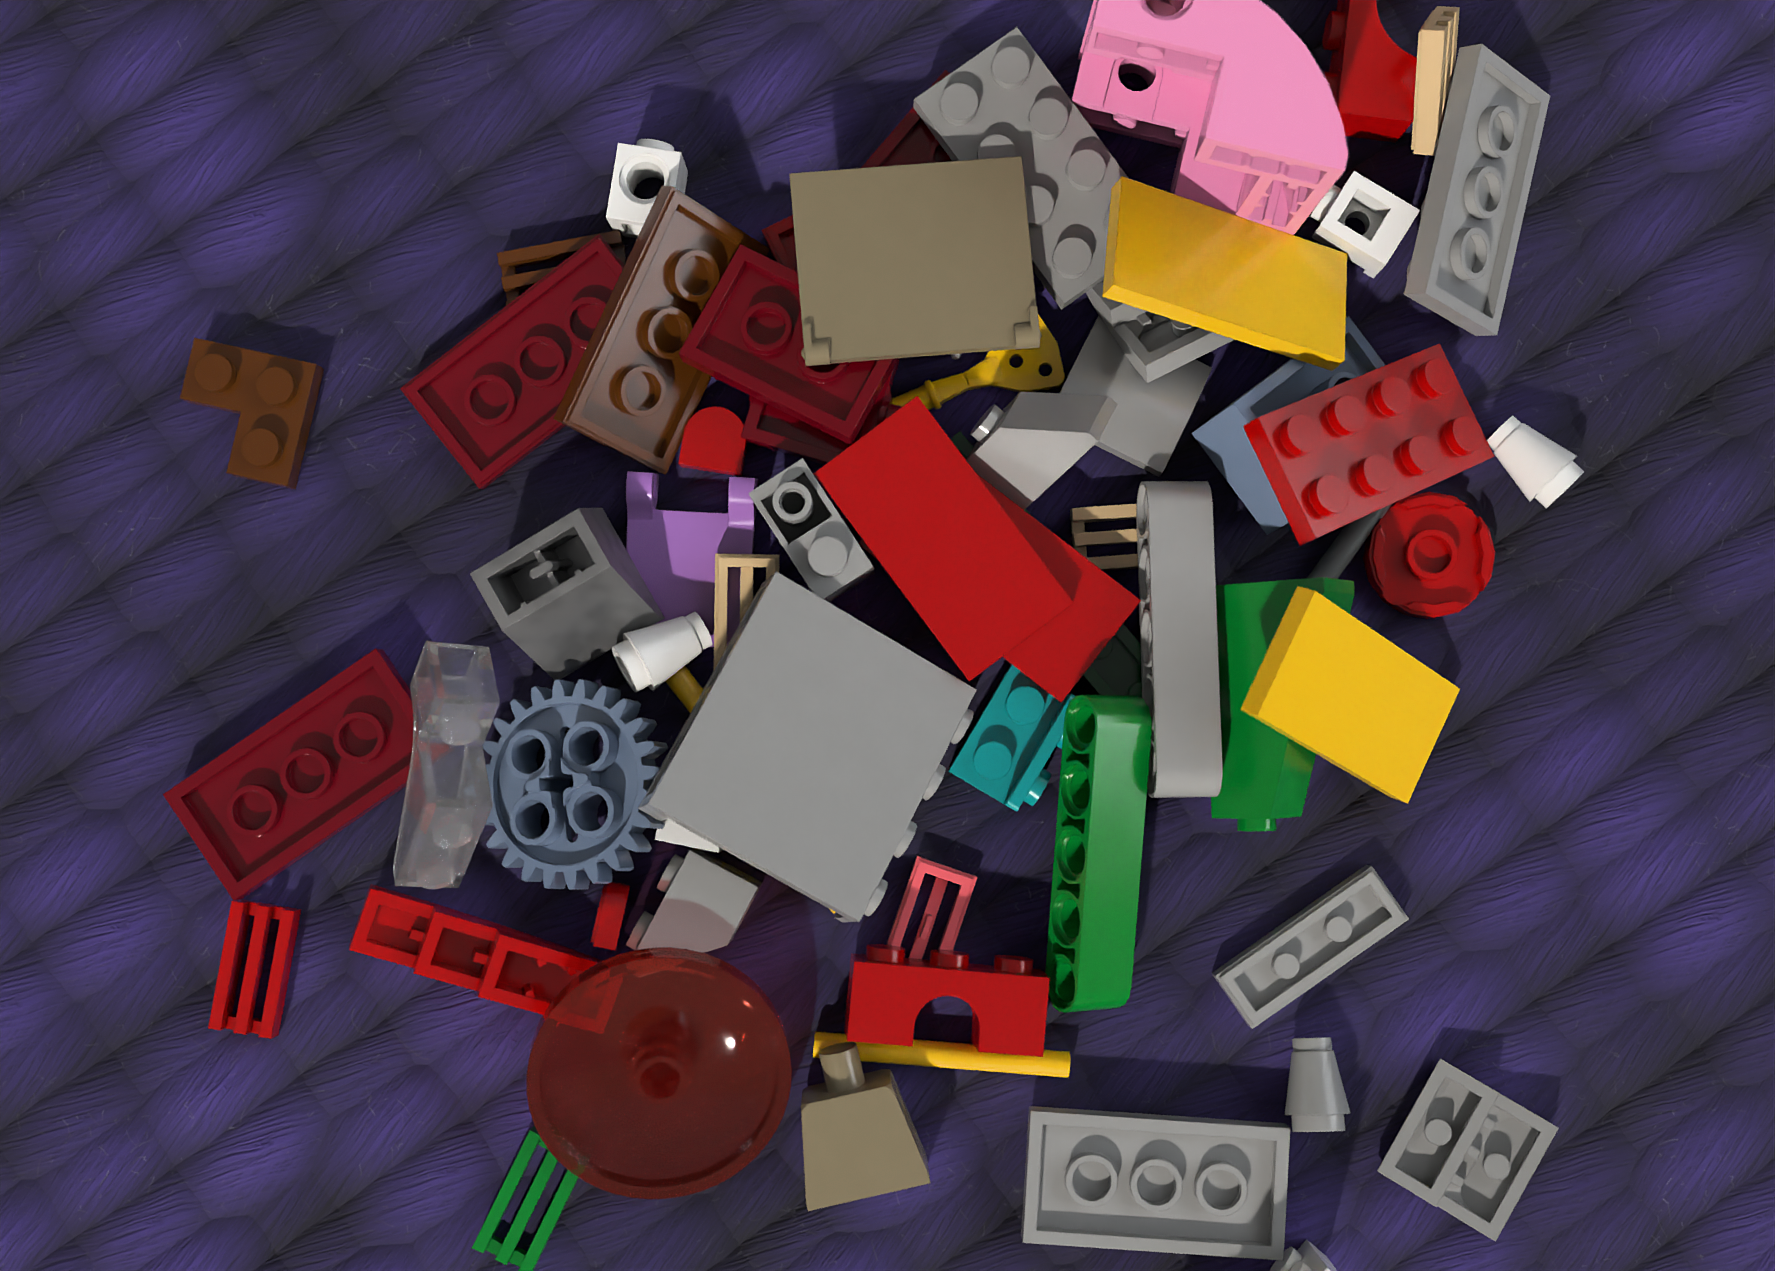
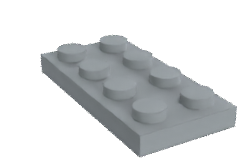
M1016 27L916 97L913 108L952 161L1022 156L1033 272L1062 310L1104 280L1111 188L1121 176L1126 178L1128 176L1018 27Z
M1483 44L1459 47L1454 74L1448 87V101L1441 132L1435 144V158L1427 194L1421 206V221L1414 252L1407 268V283L1404 295L1475 336L1497 335L1550 95Z
M1029 1106L1021 1229L1023 1243L1284 1261L1290 1128L1285 1123Z

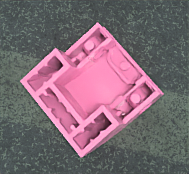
M1093 0L1078 59L1081 61L1071 101L1092 128L1180 148L1170 193L1294 235L1345 171L1348 158L1343 122L1329 83L1302 40L1275 11L1260 0ZM1126 73H1136L1146 80L1149 88L1142 91H1132L1121 83L1119 76Z

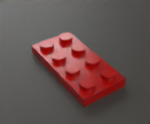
M1440 343L1262 415L1243 426L1300 546L1495 457Z

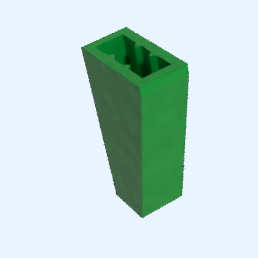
M1319 577L1216 585L1222 784L1219 795L1211 797L1212 818L1237 819V831H1276V819L1301 817L1316 754L1240 709L1297 586L1318 592L1350 614L1354 598V581Z

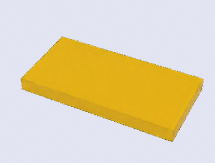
M1123 176L1111 188L1102 297L1333 371L1345 361L1347 253Z
M1297 586L1240 710L1385 795L1408 804L1460 688L1318 592Z

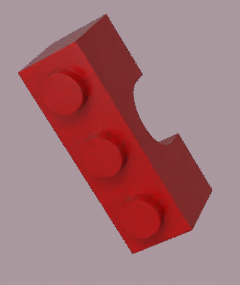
M869 944L866 948V955L851 953L844 1026L846 1040L851 1042L913 1046L915 1021L922 1007L935 998L953 996L964 1000L970 1005L972 1011L971 1042L978 1052L1043 1057L1050 977L1040 969H1033V959L1027 957L995 955L994 965L969 963L970 954L960 951L931 950L930 960L905 958V948Z

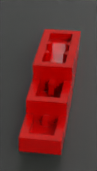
M370 884L349 943L350 951L411 967L414 974L475 990L478 997L600 1031L603 1030L623 971L617 965L548 940Z

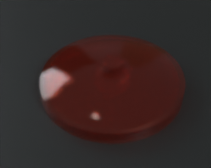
M672 947L646 948L618 954L599 962L574 978L559 992L541 1017L531 1043L527 1067V1098L533 1123L541 1139L554 1157L571 1173L599 1189L616 1195L640 1199H669L701 1192L720 1184L745 1168L759 1155L776 1132L784 1116L791 1089L792 1068L788 1041L784 1026L770 999L751 978L731 964L702 952Z

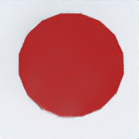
M1425 492L1397 501L1391 505L1382 519L1380 518L1366 539L1363 560L1369 583L1384 603L1403 615L1431 619L1460 612L1476 599L1492 577L1495 550L1490 529L1480 516L1477 517L1471 509L1465 506L1468 504L1452 495Z

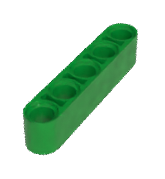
M1079 695L1070 701L1065 713L1045 974L1050 977L1048 998L1058 1012L1067 1013L1120 1008L1126 1004L1131 992L1152 734V718L1149 707L1144 699L1137 695Z

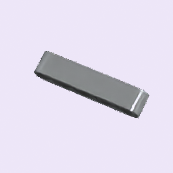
M1142 481L1137 493L1136 521L1139 599L1141 600L1139 603L1142 698L1148 705L1152 718L1147 791L1151 798L1217 797L1222 784V740L1211 488L1207 481Z

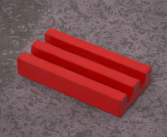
M243 899L231 901L208 1029L220 1031L231 1029L234 1030L233 1033L244 1035L255 1033L259 1034V1037L268 1039L279 1036L301 909ZM250 915H253L254 922L237 1015L232 1012ZM271 919H277L280 922L262 1019L253 1018L265 960L264 955Z

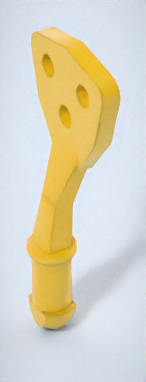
M1038 315L1039 329L1042 334L1040 348L989 351L982 362L964 373L933 382L926 380L924 382L925 385L892 398V404L903 407L918 396L928 410L932 408L937 410L941 408V404L967 390L987 386L1016 392H1035L1059 388L1064 383L1065 374L1058 343ZM1015 356L1021 357L1023 360L1022 365L1017 368L1010 365L1011 358ZM1048 365L1052 368V373L1049 376H1042L1039 373L1040 367Z

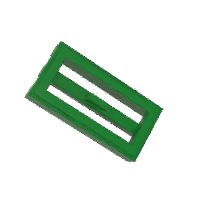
M533 1126L500 1189L472 1249L482 1254L488 1251L496 1255V1261L504 1265L510 1262L520 1267L518 1271H534L591 1154ZM538 1146L547 1149L548 1152L505 1240L495 1236V1233ZM560 1157L571 1161V1164L527 1252L517 1247V1244Z

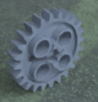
M560 679L554 680L552 690L534 686L531 688L532 703L513 699L510 702L515 717L514 721L501 718L493 720L497 731L501 734L499 741L481 742L480 746L492 758L490 764L474 766L473 772L487 778V787L472 793V799L488 801L489 810L481 814L476 819L477 825L495 826L497 830L489 838L486 845L492 849L508 848L502 865L505 868L523 867L521 880L525 882H541L543 880L544 888L564 889L567 884L569 890L589 889L590 881L593 884L611 883L612 868L615 871H631L634 868L629 850L634 852H650L652 849L649 841L643 835L645 828H664L665 824L663 821H659L639 810L638 807L660 767L656 766L655 758L663 754L668 749L667 743L647 740V737L657 725L656 721L642 717L635 719L641 704L638 701L625 698L620 700L621 690L603 685L599 689L598 683L582 679L578 680L576 686L574 682ZM601 735L603 752L600 758L595 761L593 745ZM543 744L545 760L542 766L538 768L536 761L537 752ZM574 781L573 787H570V782ZM605 799L608 806V817L604 825L601 826L597 813L601 801ZM547 808L550 819L546 832H543L541 816L544 809ZM576 833H577V834H578V838H577L576 841H574L573 838L575 837V835H576Z

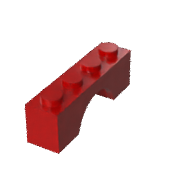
M1338 0L1337 10L1329 12L1325 24L1323 49L1331 50L1332 53L1329 72L1324 71L1323 75L1329 83L1343 122L1345 136L1396 143L1414 119L1417 58L1401 49L1389 37L1381 24L1376 0Z

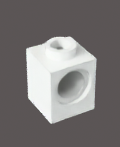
M639 139L637 145L618 143L606 218L613 231L620 230L625 237L638 238L657 197L640 199L634 196V190L642 180L651 177L658 178L664 181V186H673L685 194L688 170L681 152L674 151L672 145L655 139Z

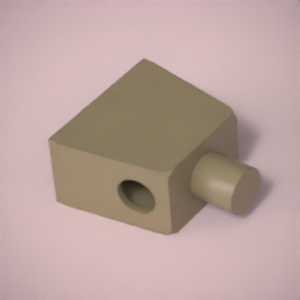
M855 1042L838 1043L820 1050L819 1057L825 1082L804 1088L801 1099L805 1194L808 1211L930 1184L925 1150L891 1070L881 1069L863 1074L857 1043Z

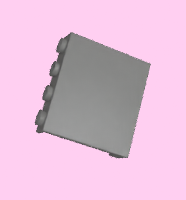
M775 572L761 584L638 809L659 821L669 819L835 911V919L841 922H860L863 914L866 916L872 915L882 901L888 882L882 879L892 857L899 858L910 845L917 828V824L911 821L921 799L929 800L939 787L946 770L940 762L949 744L958 743L970 726L974 712L968 709V706L977 689L782 574Z

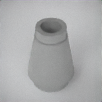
M1331 1037L1292 1039L1293 1052H1291L1285 1115H1291L1292 1131H1345L1344 1114H1351L1335 1053L1332 1051Z

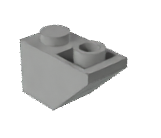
M803 458L748 493L815 595L830 603L875 574L873 565Z
M693 848L689 850L685 859L675 854L657 885V889L665 892L666 895L656 914L652 915L644 911L627 941L626 946L636 950L627 967L640 973L727 946L734 938L763 882L701 849Z

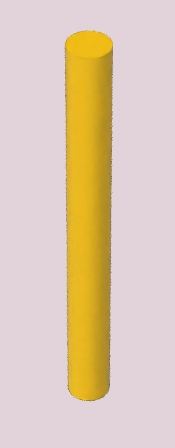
M815 1031L813 1058H820L819 1051L823 1048L851 1041H847L845 1034ZM913 1039V1046L855 1042L857 1043L860 1061L1065 1078H1068L1070 1073L1069 1051L1044 1050L1043 1057L978 1052L973 1044Z

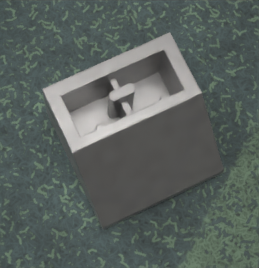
M578 508L470 573L501 630L554 680L564 678L610 651L612 646L624 641V633L654 625L664 619L661 610L603 508Z

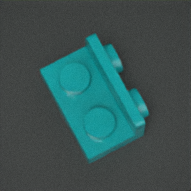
M1011 664L948 772L1016 812L1023 801L1033 807L1052 776V773L1043 767L1056 746L1062 749L1065 713L1075 695L1068 694L1060 703Z

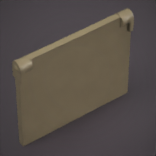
M1022 156L789 174L804 342L801 355L805 359L806 366L1040 348L1042 334L1039 329L1038 308L1036 306Z

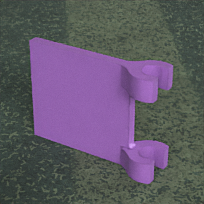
M627 471L626 503L628 520L626 550L664 616V619L658 623L680 616L685 617L695 611L709 631L713 643L710 647H714L715 553L754 554L757 506L748 493L758 487V479L729 477L727 513L669 511L656 509L659 474ZM728 567L727 646L740 624L741 567Z

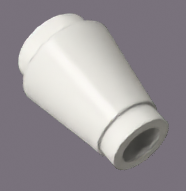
M1511 416L1487 440L1490 448L1494 451V455L1528 501L1531 502L1535 498L1546 509L1584 473L1573 462L1577 455L1525 423L1522 424L1514 416Z
M694 611L685 617L680 616L624 633V641L612 646V652L620 671L634 692H638L647 686L654 691L682 667L701 654L702 650L712 646L713 643L706 625Z

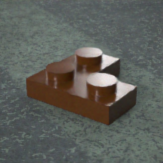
M194 338L180 399L191 404L240 414L226 473L235 477L296 490L324 369L310 362Z

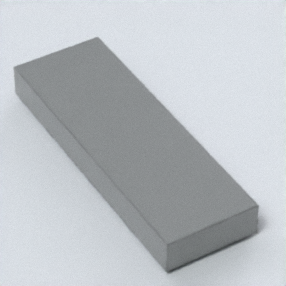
M1365 865L1212 972V975L1246 1024L1253 1029L1402 925L1409 918L1375 869L1370 865Z

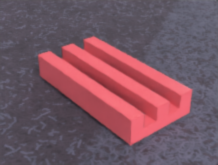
M917 855L886 945L901 946L924 875L927 873L936 876L908 958H923L948 881L960 886L938 950L953 951L977 876Z

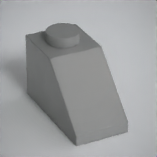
M1020 392L1003 410L995 404L992 405L976 423L970 435L978 441L966 461L979 476L1025 510L1099 441L1118 404L1109 396Z

